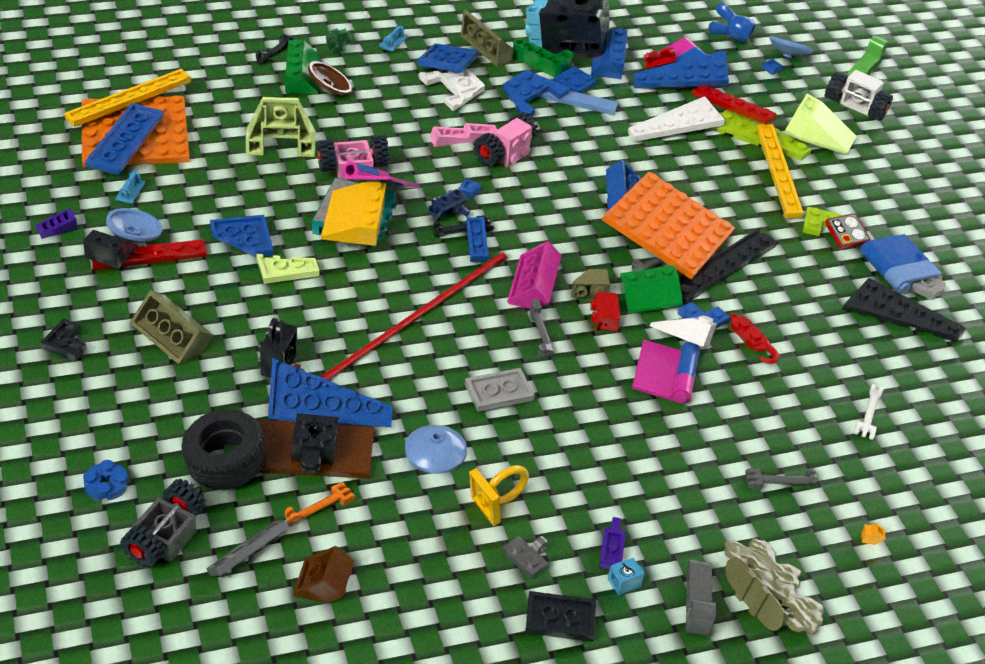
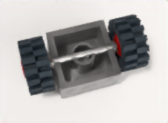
M180 478L174 480L163 492L162 497L164 499L158 497L121 539L120 544L122 545L121 548L125 550V555H129L131 561L134 559L137 565L141 563L142 567L147 566V568L153 566L159 558L171 562L196 533V515L203 509L206 502L203 498V493H199L200 489L194 488V484H189L188 480L183 481Z

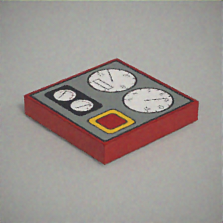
M856 213L828 218L824 222L840 250L860 246L871 240Z

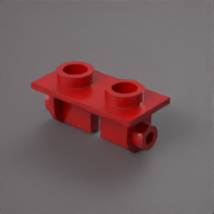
M670 47L660 50L658 54L657 51H653L643 55L646 69L676 62L675 50Z

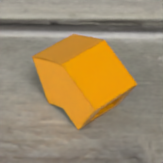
M877 523L873 525L865 524L861 532L862 543L876 545L884 541L885 529Z

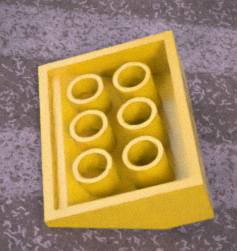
M366 181L333 190L321 239L376 246L385 204L386 183Z

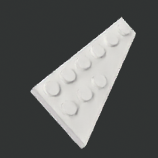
M704 96L629 127L628 134L635 142L724 125V118Z

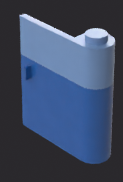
M905 234L869 240L860 248V253L889 285L900 294L908 292L913 281L937 277L942 274Z

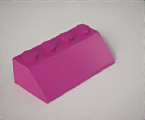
M549 241L520 255L507 300L508 304L531 308L533 299H538L542 307L550 302L562 255Z

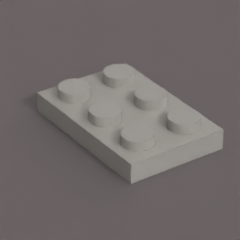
M521 368L465 378V386L477 412L534 401V393Z

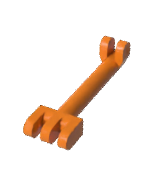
M340 482L332 486V495L297 513L292 507H288L285 510V518L288 525L291 526L337 501L345 506L354 501L356 496L351 493V490L346 487L344 482Z

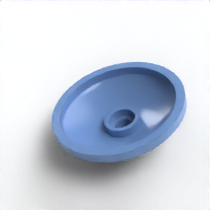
M770 36V41L775 48L784 52L783 56L792 58V56H804L814 51L811 47Z
M129 208L115 209L109 212L106 218V224L114 234L131 242H150L160 237L162 233L161 223L152 215L140 210Z
M427 425L414 430L408 436L405 443V454L409 462L417 469L427 473L442 474L457 469L464 462L467 454V445L457 431L443 425Z

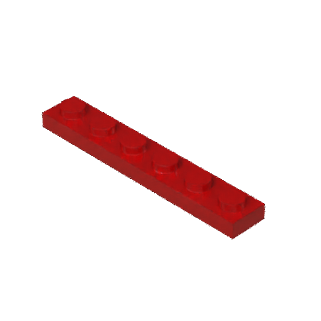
M699 86L692 90V96L698 98L705 96L710 103L763 124L774 121L777 113L767 108L759 107L757 104L749 103L744 99L736 98L718 89Z
M204 239L138 246L121 267L207 257ZM92 260L93 270L114 268Z

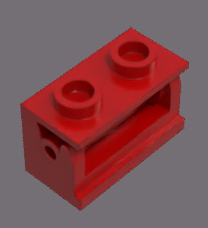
M595 292V297L590 302V310L593 311L591 323L595 324V331H597L599 326L601 330L618 332L620 323L618 293Z

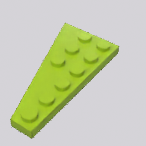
M728 109L720 113L724 118V125L711 127L719 130L718 133L732 134L734 138L756 146L761 144L756 128L757 124L763 123ZM775 128L784 155L803 160L811 154L812 149Z

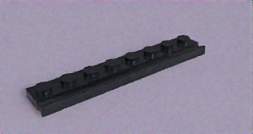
M756 229L711 257L692 279L682 275L679 277L683 304L689 303L776 247L778 241L766 233H761L760 229Z

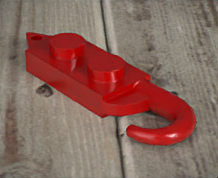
M734 313L730 314V328L752 351H768L773 357L766 359L760 356L759 359L766 364L776 363L779 360V353L768 342L769 339L746 316L741 317Z

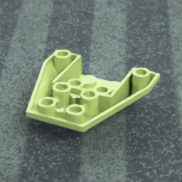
M806 94L785 130L790 136L846 155L856 138V135L824 103L809 94Z

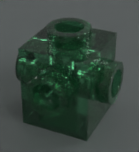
M346 28L342 30L334 29L330 31V35L325 37L326 44L331 52L336 50L337 53L346 50V46L352 43Z

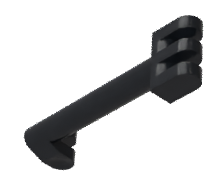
M283 34L279 37V44L267 53L257 50L256 60L258 64H263L284 47L288 46L289 40L298 39H293V37Z
M487 215L476 216L484 217L486 232L494 229ZM439 221L433 223V234L435 237L467 231L466 224L443 228Z

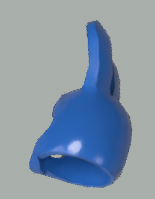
M719 3L716 11L729 23L726 25L712 21L708 25L709 31L713 34H727L739 42L746 43L748 37L755 29V21L746 16L736 15L728 5Z

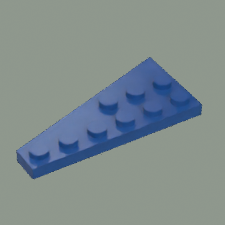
M725 50L633 73L634 88L729 85Z
M272 358L268 420L296 421L297 413L339 417V424L391 427L393 406Z

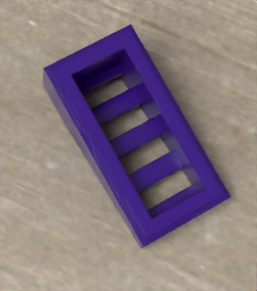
M71 208L35 225L42 239L78 229L77 219Z

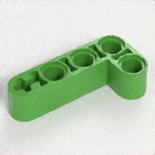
M873 36L868 44L866 53L855 63L847 75L850 76L855 70H858L870 76L881 64L888 41Z

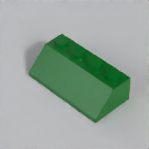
M288 41L285 93L318 95V86L310 77L308 66L313 61L320 62V54L305 41Z

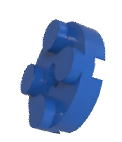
M111 460L102 461L100 464L91 467L83 475L85 492L95 500H100V498H107V501L114 500L123 495L127 489L128 478L126 470L122 466L114 464ZM103 480H110L109 483H107V482L101 483Z

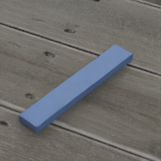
M549 91L538 96V98L609 115H614L618 107V102L574 91H570L569 94L561 99H558Z

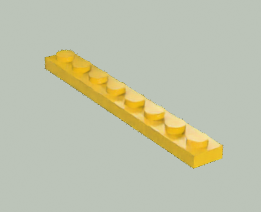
M182 69L176 70L64 113L65 119L73 127L80 126L91 120L126 108L131 103H139L190 83L191 76Z
M757 124L756 130L785 218H802L804 212L774 125Z

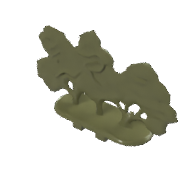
M752 538L749 542V547L735 540L724 543L726 547L725 555L730 558L725 567L727 580L736 591L735 596L737 599L744 601L750 608L748 612L753 618L757 617L766 628L775 631L782 627L785 615L787 617V625L791 630L795 632L806 631L811 635H815L818 632L817 627L823 625L822 615L824 614V607L812 598L795 592V588H800L798 577H800L801 570L788 563H776L775 551L764 540ZM782 606L791 608L793 612H786Z

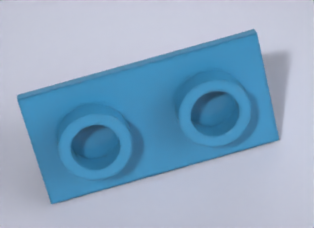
M396 26L393 32L384 37L379 47L393 52L408 37L404 35V27Z
M138 171L130 173L129 178L119 190L115 198L116 201L130 204L134 202L146 183L140 180V173Z

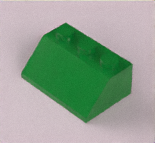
M675 265L620 273V289L628 314L683 306L679 276Z

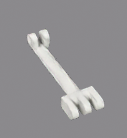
M872 384L869 392L870 399L863 423L857 421L854 430L855 435H858L860 430L863 431L861 437H866V434L870 433L869 439L871 440L874 439L877 427L871 425L877 400L884 388L880 386L879 390L875 389V384Z

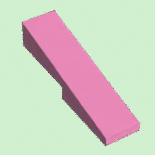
M465 123L464 128L433 126L430 139L434 147L474 142L485 133H493L495 136L497 128L495 125Z

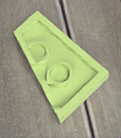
M256 254L264 284L319 276V268L315 258L292 257L291 259H280V256L273 255V258L263 257V254Z

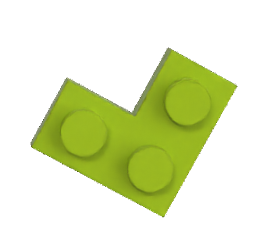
M807 207L802 232L820 236L821 227H827L824 223L826 219L838 217L841 214Z

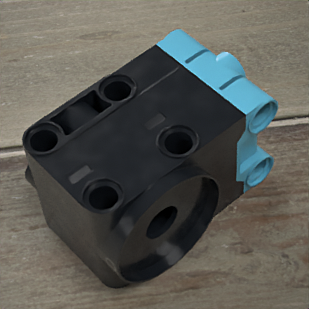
M533 0V5L526 7V35L529 36V42L549 52L560 53L563 50L573 52V54H599L602 51L603 45L606 44V36L610 27L608 0Z

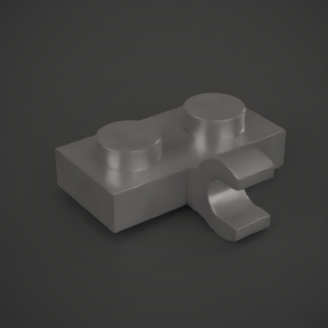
M519 536L502 547V553L531 580L548 568V562L540 556V554L547 550L544 545L548 541L543 536L537 538L531 547Z

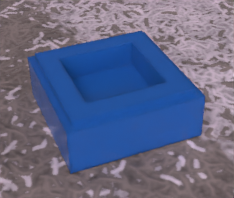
M771 59L762 63L761 68L774 75L783 71L784 66Z
M465 179L458 189L460 188L466 196L474 198L481 190L482 184Z

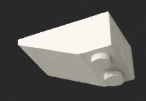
M704 315L695 318L657 321L650 324L653 328L702 347L710 344L717 325L713 322L712 318Z

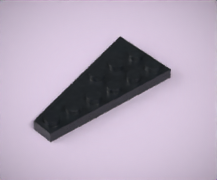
M868 278L847 300L842 309L849 311V309L859 311V315L863 316L870 314L876 316L877 320L901 327H906V325L915 327V331L918 332L923 330L929 331L936 337L957 342L966 327L871 278Z

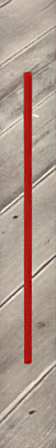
M504 252L500 253L320 377L329 381L506 259V254Z

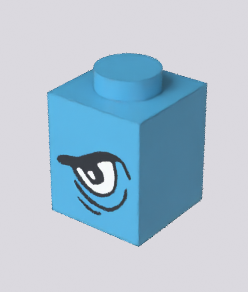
M633 557L611 565L608 581L619 596L642 586L645 575L644 569L641 565H638Z

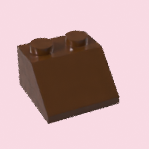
M337 546L304 559L293 595L324 603L342 598L346 592L354 561Z

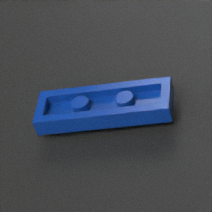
M467 217L466 228L470 262L488 261L489 255L484 217Z

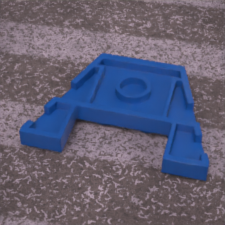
M528 70L503 83V90L510 101H513L517 112L528 113V116L535 115V109L527 103L544 92L549 91L558 99L570 93L569 87Z

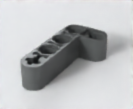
M689 560L686 577V633L709 636L716 614V603L712 602V563Z

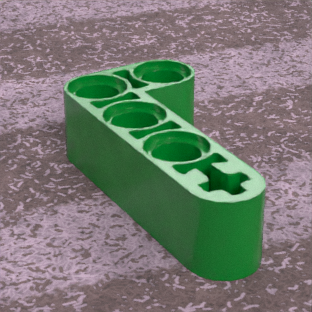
M516 38L513 40L514 58L552 77L572 67L574 54L571 51L563 50L556 55L525 39Z

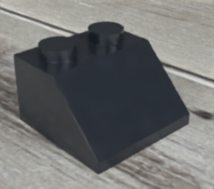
M92 230L83 240L85 258L117 269L121 267L138 247L137 243L97 230Z

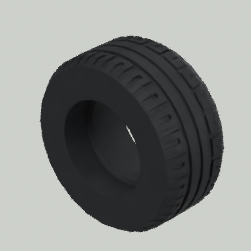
M220 409L201 416L191 424L182 439L181 448L189 474L200 485L212 489H232L249 482L262 469L267 457V449L261 426L251 415L239 410ZM224 444L239 445L233 451L225 454H210L212 450Z

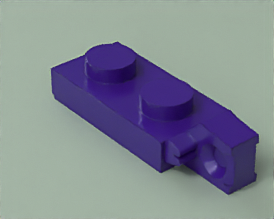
M613 517L611 527L604 529L599 568L610 570L611 565L623 560L626 532L625 530H620L621 518Z

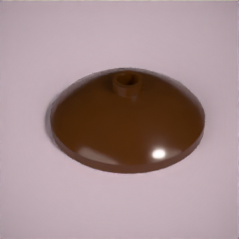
M313 61L309 64V75L321 91L339 96L348 95L351 92L352 85L350 81L340 71L319 61Z

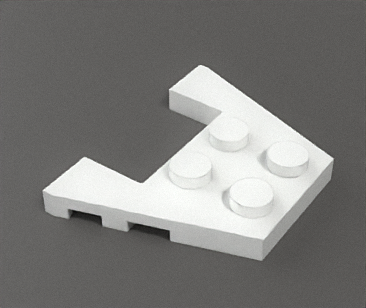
M465 69L461 73H454L448 70V73H440L439 71H433V74L425 75V72L419 73V79L426 86L442 82L454 94L445 98V104L452 111H455L485 90V84L469 69Z

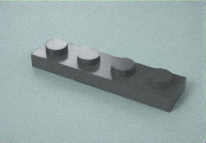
M285 520L273 521L207 567L209 575L224 577L231 573L232 567L245 563L250 559L249 555L267 547L266 543L284 535L283 531L289 528Z

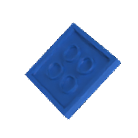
M435 43L418 58V65L424 68H438L440 71L450 70L454 73H461L479 56V50Z

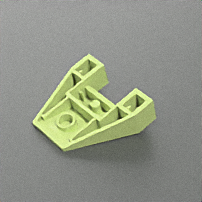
M262 97L246 130V155H263L264 138H298V156L315 157V129L299 99Z

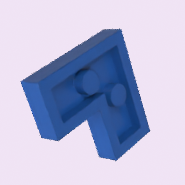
M691 302L678 308L677 314L683 319L703 315L712 318L713 322L717 324L715 329L730 321V316L720 307H715L704 313Z

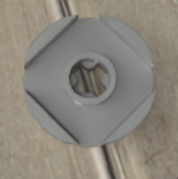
M942 276L912 282L910 291L925 296L929 300H934L943 293L946 282H943Z

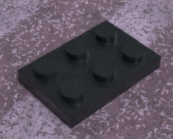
M529 591L525 633L593 642L596 599Z

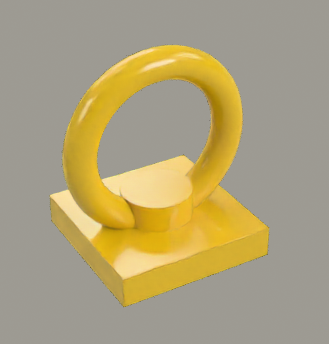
M515 465L505 468L497 473L489 483L477 468L469 472L471 498L493 526L501 523L500 505L515 499L526 487L529 473L523 466ZM519 474L520 480L510 492L500 496L496 486L508 476Z

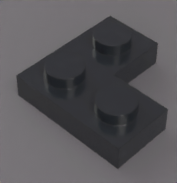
M64 318L40 342L42 349L72 361H76L87 349L86 343L74 339L81 331L80 324Z

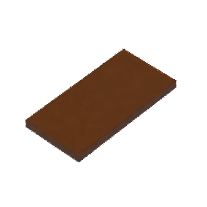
M257 420L261 426L267 449L266 461L259 471L260 473L370 479L374 427L339 425L334 464H321L318 472L306 473L301 468V462L291 461V443L295 422Z

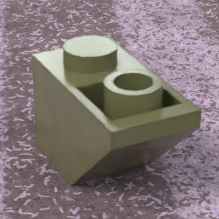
M588 269L573 281L571 297L594 298L595 292L608 293L610 281L607 269Z

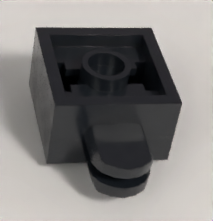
M272 318L266 331L265 339L260 341L258 346V352H260L258 366L261 367L262 376L271 378L272 358L288 365L293 364L297 356V326L286 324L285 320L278 321L277 318Z
M297 413L291 443V461L301 462V468L304 472L316 473L319 471L321 464H334L339 417Z

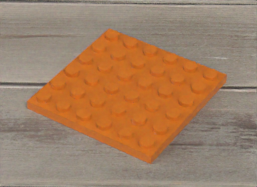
M156 96L135 103L162 110L164 117L127 165L190 162L184 96ZM100 99L82 100V106ZM128 107L82 124L83 167H86L85 160Z
M648 172L602 218V221L669 265H675L676 270L690 279L699 272L735 229L728 221L718 217L714 212L709 211L699 202H695L685 193L680 192L651 172Z

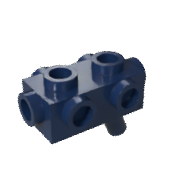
M460 188L449 190L441 197H435L431 201L432 204L428 206V211L435 220L452 212L456 214L458 211L468 217L471 212L463 206L468 198Z

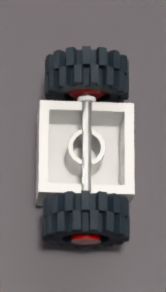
M855 70L850 76L836 71L831 76L824 94L826 98L835 102L841 99L840 104L877 121L884 119L893 100V95L882 91L883 81L858 70Z

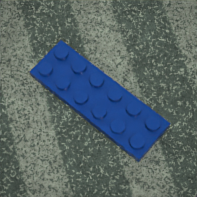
M131 103L85 160L86 167L119 175L164 117V112Z

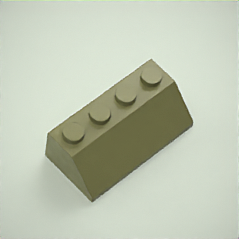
M466 9L463 10L461 37L476 50H479L496 67L512 62L513 48Z
M151 290L130 321V324L180 365L204 352L214 336L165 295Z

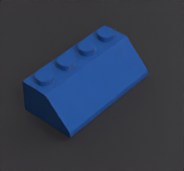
M612 28L608 31L606 44L603 45L602 51L599 54H593L591 75L622 79L628 30Z
M623 159L606 169L608 211L641 180Z

